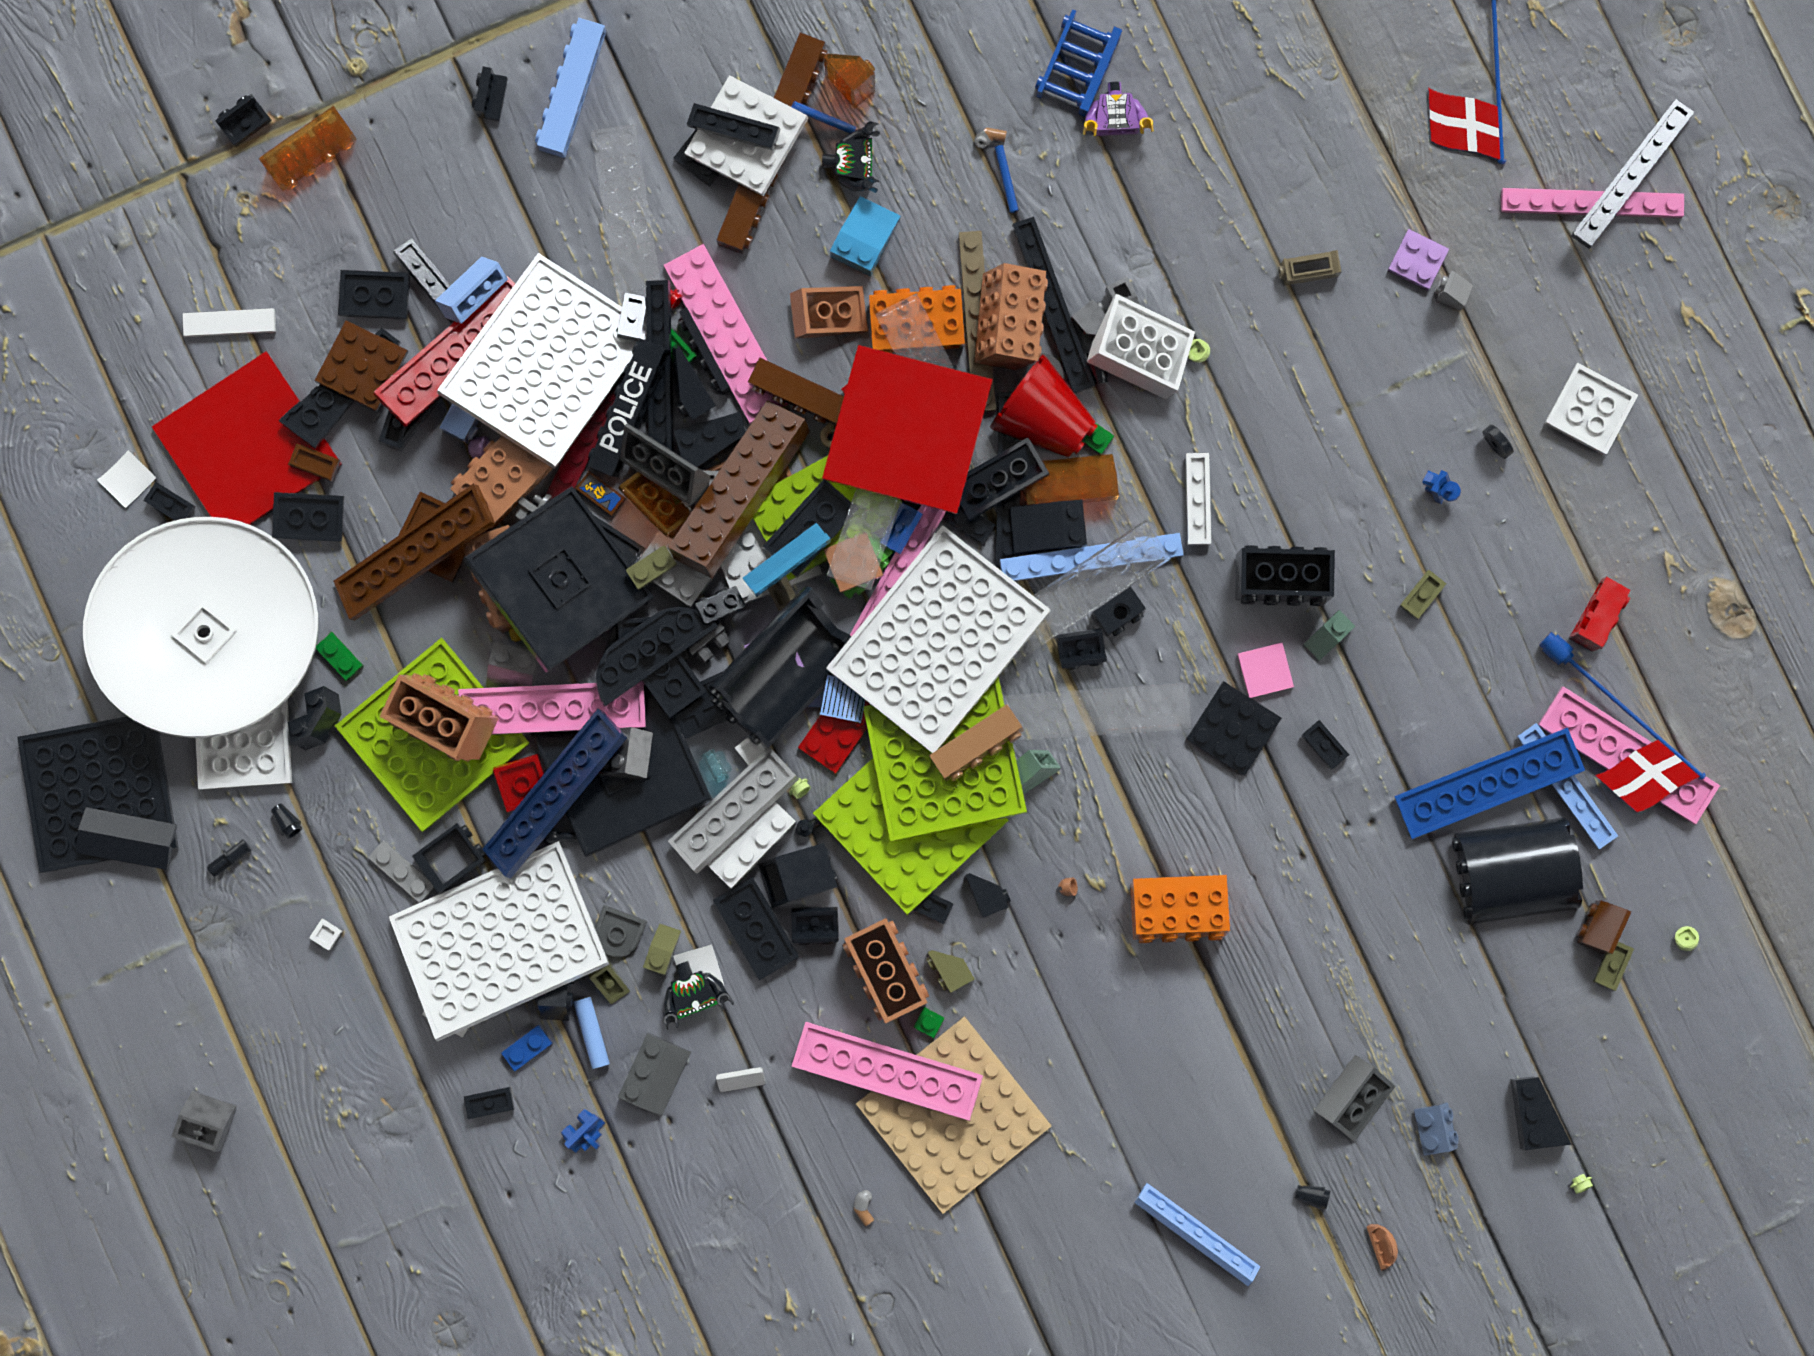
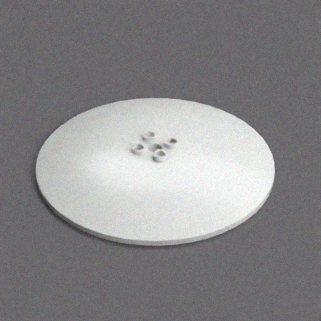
M193 517L168 522L150 529L125 545L108 562L97 578L90 592L83 620V641L87 662L94 679L109 701L127 717L146 728L159 733L186 738H208L236 732L255 724L275 711L290 697L305 676L312 661L318 637V610L315 595L310 581L297 559L278 540L272 538L266 532L240 521L218 517ZM202 628L210 629L209 636L205 638L199 637L198 632Z

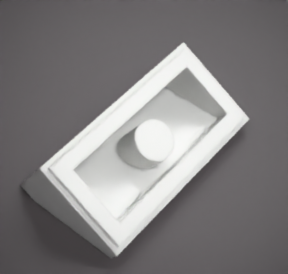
M762 1067L728 1072L716 1076L720 1092L765 1084Z

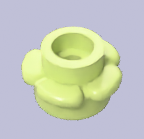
M799 778L790 787L789 793L794 795L796 799L805 796L811 789L806 778Z
M1582 1174L1572 1179L1573 1184L1570 1188L1574 1189L1576 1194L1584 1192L1593 1187L1590 1181L1592 1178H1586Z

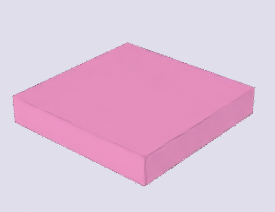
M1283 643L1237 654L1248 697L1253 698L1294 687Z

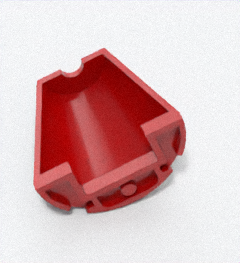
M1042 354L1039 361L1032 366L1004 404L1001 412L997 414L991 423L990 428L1019 440L1029 438L1033 445L1069 458L1072 453L1078 454L1084 446L1082 439L1086 434L1090 437L1098 425L1095 424L1094 418L1049 359Z

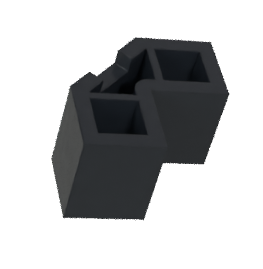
M325 686L304 693L307 715L288 722L290 743L304 750H309L326 743L330 736L328 734L333 723L338 722L342 715L339 694Z

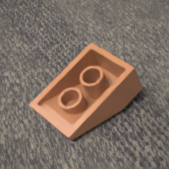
M863 286L801 288L790 293L795 338H817L868 331Z

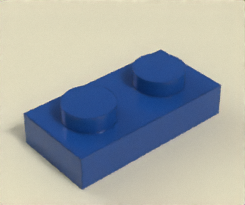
M902 503L880 543L901 554L923 514Z
M538 1025L501 1052V1054L515 1072L553 1043L542 1027Z

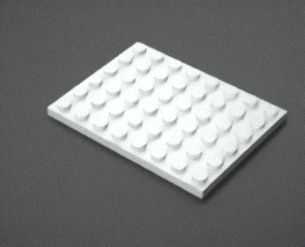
M538 253L444 380L437 394L555 469L620 378L627 363L631 362L633 357L632 349L636 341L617 338L622 311L621 306ZM643 321L640 338L647 340V323Z
M942 525L826 669L933 753L942 747L1051 610Z
M559 841L533 852L511 879L505 877L497 868L389 916L437 1042L610 965Z

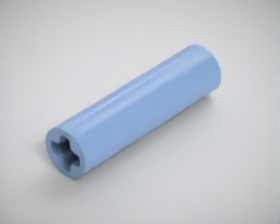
M591 997L574 1001V1008L592 1069L610 1064Z

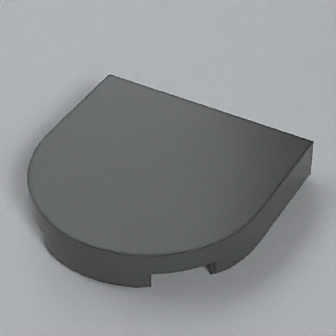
M603 905L595 929L605 954L615 958L631 954L640 942L647 920Z

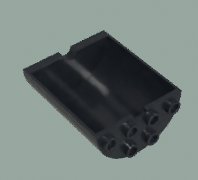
M1566 818L1454 833L1455 838H1452V846L1454 852H1457L1459 860L1456 861V871L1458 875L1462 874L1463 884H1459L1461 897H1465L1466 907H1463V915L1465 921L1468 920L1469 925L1579 909L1581 907L1582 897L1579 890L1583 889L1580 856L1575 836L1570 835V824Z

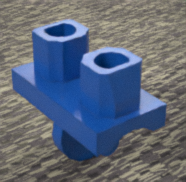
M1428 470L1422 481L1423 485L1426 486L1425 491L1433 494L1435 502L1442 504L1443 499L1451 502L1460 497V486L1456 482L1451 481L1448 473L1441 470L1439 475Z
M584 1109L577 1117L583 1125L578 1130L569 1125L561 1132L566 1141L564 1143L568 1149H572L575 1153L580 1148L586 1151L591 1145L598 1149L600 1145L596 1140L602 1135L598 1130L605 1124L602 1118Z

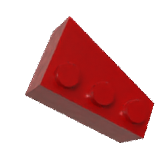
M1607 576L1601 579L1569 639L1592 652L1602 649L1608 640L1611 629L1615 627L1619 620L1618 615L1621 609H1624L1630 600V597H1628L1630 589Z

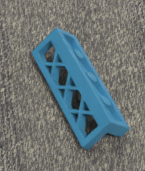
M815 523L742 579L753 594L758 597L831 542L830 537Z

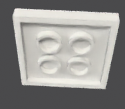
M1577 363L1544 424L1605 456L1638 395Z

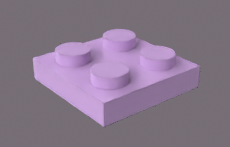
M1408 229L1387 271L1428 291L1449 249Z

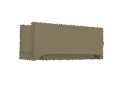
M1338 250L1295 258H1284L1281 266L1278 267L1279 277L1281 280L1284 279L1285 285L1339 277L1341 266ZM1328 259V269L1294 274L1293 265Z

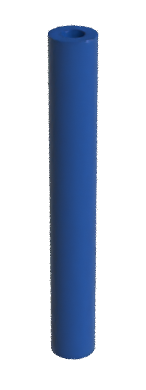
M796 101L791 106L810 118L849 134L856 129L854 125Z
M999 145L995 147V152L1010 213H1015L1019 211L1004 146Z

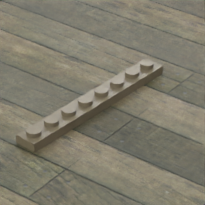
M982 231L959 232L970 374L993 379L992 366L974 363L983 273H985ZM994 380L991 385L985 412L996 411Z

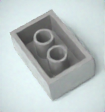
M658 531L640 560L663 545L666 546L671 554L668 546L672 539ZM675 560L677 563L676 567L651 583L693 609L695 602L702 597L718 571L713 578H710Z

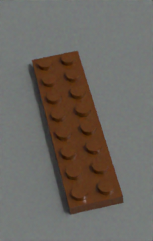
M473 483L333 581L350 620H357L496 524L479 485Z

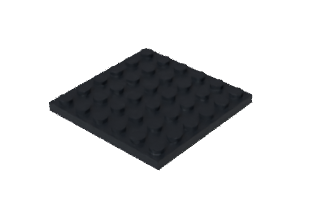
M126 716L17 737L39 873L111 860L76 853L78 828L86 807L175 824L159 732L146 728ZM177 834L175 835L173 849L179 848Z

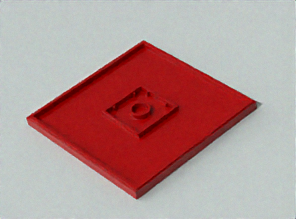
M858 345L822 479L957 514L993 379Z
M267 351L151 426L211 517L240 521L248 525L253 524L273 511L274 492L300 493L321 479L318 476L288 465L296 444L339 459L326 439L314 449L279 422V419L300 400Z

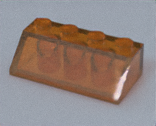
M332 106L258 159L282 191L290 190L298 184V180L304 176L308 177L314 174L318 166L331 162L336 157L335 154L341 150L345 151L351 148L357 138L336 108Z
M1113 454L1042 461L1050 475L1024 489L1026 505L1070 500H1083V503L1117 500L1119 491Z

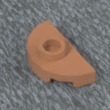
M1370 1224L1366 1227L1380 1269L1383 1271L1391 1267L1397 1260V1243L1393 1235L1385 1227L1379 1224Z

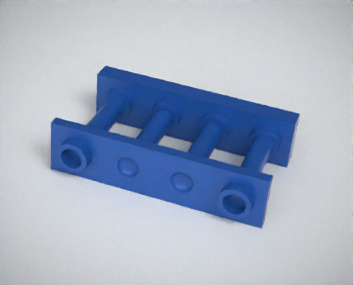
M1072 9L1070 16L1065 15L1061 28L1064 30L1044 77L1039 76L1035 89L1038 90L1037 97L1040 99L1044 90L1077 103L1076 106L1080 107L1078 114L1085 117L1096 97L1121 38L1122 29L1114 26L1112 33L1107 32L1106 34L1074 21L1076 10ZM1070 29L1103 42L1102 45L1106 46L1104 52L1096 54L1067 42L1066 38ZM1061 50L1094 62V65L1097 66L1095 73L1087 74L1058 62L1057 59ZM1055 70L1085 82V85L1088 86L1086 94L1081 93L1080 95L1048 82L1052 71Z

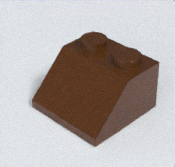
M1597 900L1595 903H1591L1586 915L1589 917L1586 924H1582L1578 930L1577 936L1579 939L1577 943L1601 954H1613L1631 915V911L1602 900Z

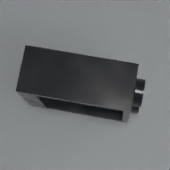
M456 823L412 855L440 894L487 861L484 858L486 853L483 851L482 846L479 843L474 844L470 838L473 834L466 825L461 826V824ZM458 833L477 860L447 882H444L426 855Z

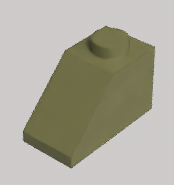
M659 923L643 968L667 975L681 930Z
M609 961L610 965L588 974V976L609 1003L613 1004L629 993L630 990Z

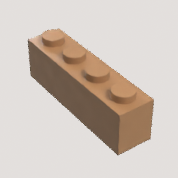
M1006 704L929 756L946 782L950 779L953 782L963 775L962 771L968 767L973 769L983 762L982 758L988 754L993 756L1001 751L1002 745L1006 742L1013 743L1022 736L1021 732L1024 729L1008 704Z

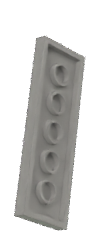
M769 747L668 842L689 867L698 874L796 783L799 778Z

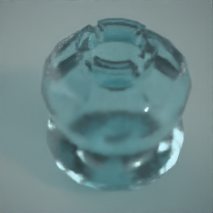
M712 749L701 756L703 760L699 762V768L704 772L708 782L716 781V784H719L730 777L728 773L732 771V766L726 760L723 751L715 752Z

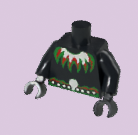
M869 121L865 127L843 137L840 142L836 143V154H822V168H835L836 179L839 180L840 184L853 192L869 190L876 193L878 191L877 188L872 187L879 180L872 176V138H869L870 135L875 137L880 135L879 131H873V127L879 125L876 122Z
M686 961L675 966L680 979L672 981L671 986L666 990L664 1024L667 1030H669L668 1025L671 1022H675L676 1028H678V1019L719 1004L722 1010H725L723 1004L726 1001H730L734 1005V1001L719 979L711 973H703V971L692 973L689 962Z

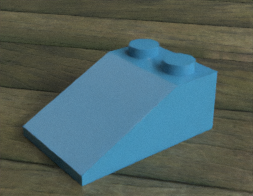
M860 196L830 249V257L871 277L901 216Z

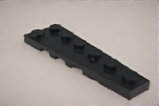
M383 328L375 333L398 346L401 344L398 339ZM319 385L311 390L310 394L301 402L299 401L283 415L279 422L316 449L354 401Z

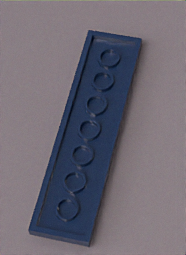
M597 709L483 847V851L505 877L511 879L627 739L604 711Z

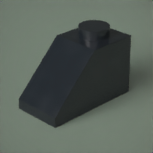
M971 873L965 875L982 918L1009 908L1007 903L1011 902L1006 889L1002 890L999 885Z

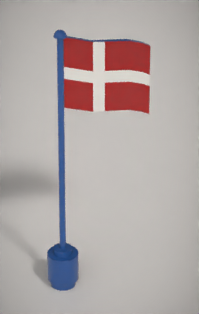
M1491 0L1497 106L1475 98L1443 94L1428 87L1430 139L1436 145L1448 149L1479 153L1497 159V162L1503 165L1506 163V159H1504L1497 10L1496 0Z
M1550 632L1539 644L1543 648L1542 652L1557 665L1561 663L1566 665L1569 662L1657 739L1635 750L1611 769L1594 775L1636 813L1657 804L1675 789L1696 778L1699 780L1705 779V772L1701 773L1571 659L1574 656L1572 653L1574 648L1562 637Z

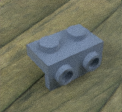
M1447 1102L1414 1109L1424 1156L1450 1152L1458 1148V1134L1454 1131L1452 1123L1453 1112Z

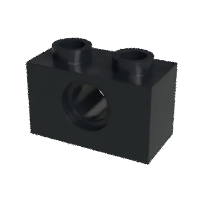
M1130 586L1093 611L1091 615L1107 637L1111 634L1115 637L1125 630V624L1130 621L1134 624L1144 617L1142 613L1146 608ZM1116 608H1123L1126 611L1124 619H1117L1115 617L1114 610Z

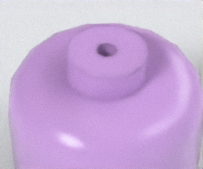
M482 436L474 437L473 440H470L468 450L473 459L475 457L480 459L485 454L483 449L490 443L489 439Z

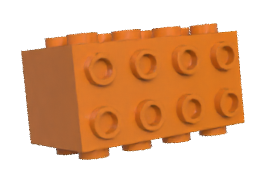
M956 285L942 286V290L934 291L933 287H921L919 292H910L909 288L896 289V293L887 294V290L873 291V295H869L873 349L888 353L964 348L961 289H956Z
M1227 875L1133 879L1130 884L1133 940H1139V943H1153L1154 939H1162L1164 943L1176 942L1178 938H1185L1186 942L1199 941L1201 937H1208L1209 941L1222 940L1230 931Z

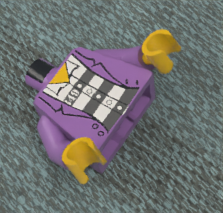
M1109 82L1108 94H1101L1099 100L1092 103L1085 116L1083 135H1086V131H1092L1094 133L1093 136L1138 134L1139 125L1140 133L1144 134L1145 128H1150L1151 132L1154 131L1153 120L1148 117L1137 99H1133L1132 93H1122L1121 82Z

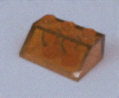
M826 54L824 56L825 76L854 109L875 92V68L869 60L866 59L864 61L860 56Z
M639 472L618 487L669 538L676 536L693 511L690 505Z

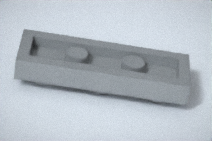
M385 840L368 857L419 903L423 902L434 889L429 879Z

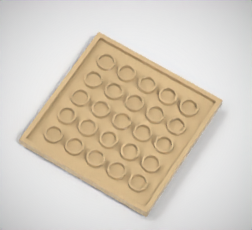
M965 1016L917 1055L984 1076L970 1121L873 1091L856 1103L942 1214L1051 1127V1124Z

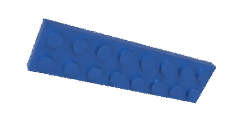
M1565 728L1398 794L1394 798L1411 839H1414L1585 771V768L1569 729Z

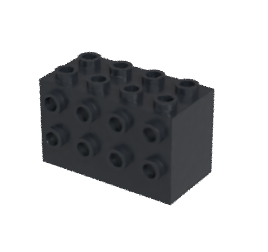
M1255 545L1244 546L1236 554L1235 600H1240L1243 605H1253L1257 601H1264V605H1278L1279 602H1287L1288 606H1300L1301 603L1310 602V606H1324L1334 597L1335 550H1327L1326 547H1314L1313 550H1307L1304 547L1281 549V546H1268L1267 548H1258Z

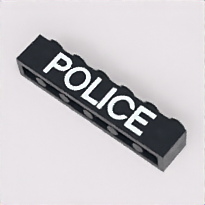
M640 338L639 342L635 343L632 349L633 357L631 362L627 363L624 368L623 381L615 390L614 397L616 398L613 405H610L606 411V422L604 427L602 426L597 433L598 441L595 448L593 447L589 452V463L587 466L610 476L619 477L624 462L620 460L624 425L629 424L639 429L671 350Z

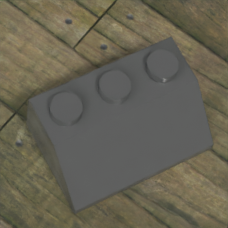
M647 1033L618 1098L662 1116L691 1051L654 1034Z
M1355 1055L1348 1062L1338 1079L1334 1081L1326 1095L1319 1101L1314 1111L1355 1142L1395 1088V1085L1375 1067Z

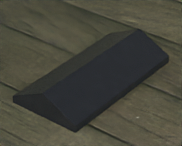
M1029 438L1022 440L968 471L960 504L969 520L976 518L1050 475Z
M86 807L78 828L76 853L168 870L177 825Z

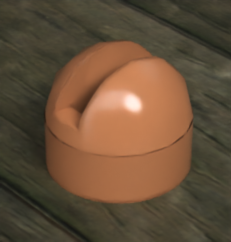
M1074 877L1062 879L1058 887H1062V890L1059 892L1064 896H1075L1077 894L1078 885Z

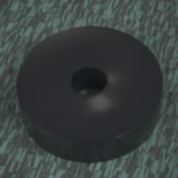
M1490 424L1482 431L1487 443L1500 457L1506 459L1514 453L1511 443L1497 427Z

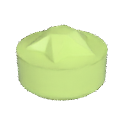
M1194 339L1188 358L1197 363L1204 362L1210 355V347L1205 341Z
M1688 926L1680 928L1675 934V943L1678 948L1684 951L1695 949L1699 943L1698 932Z

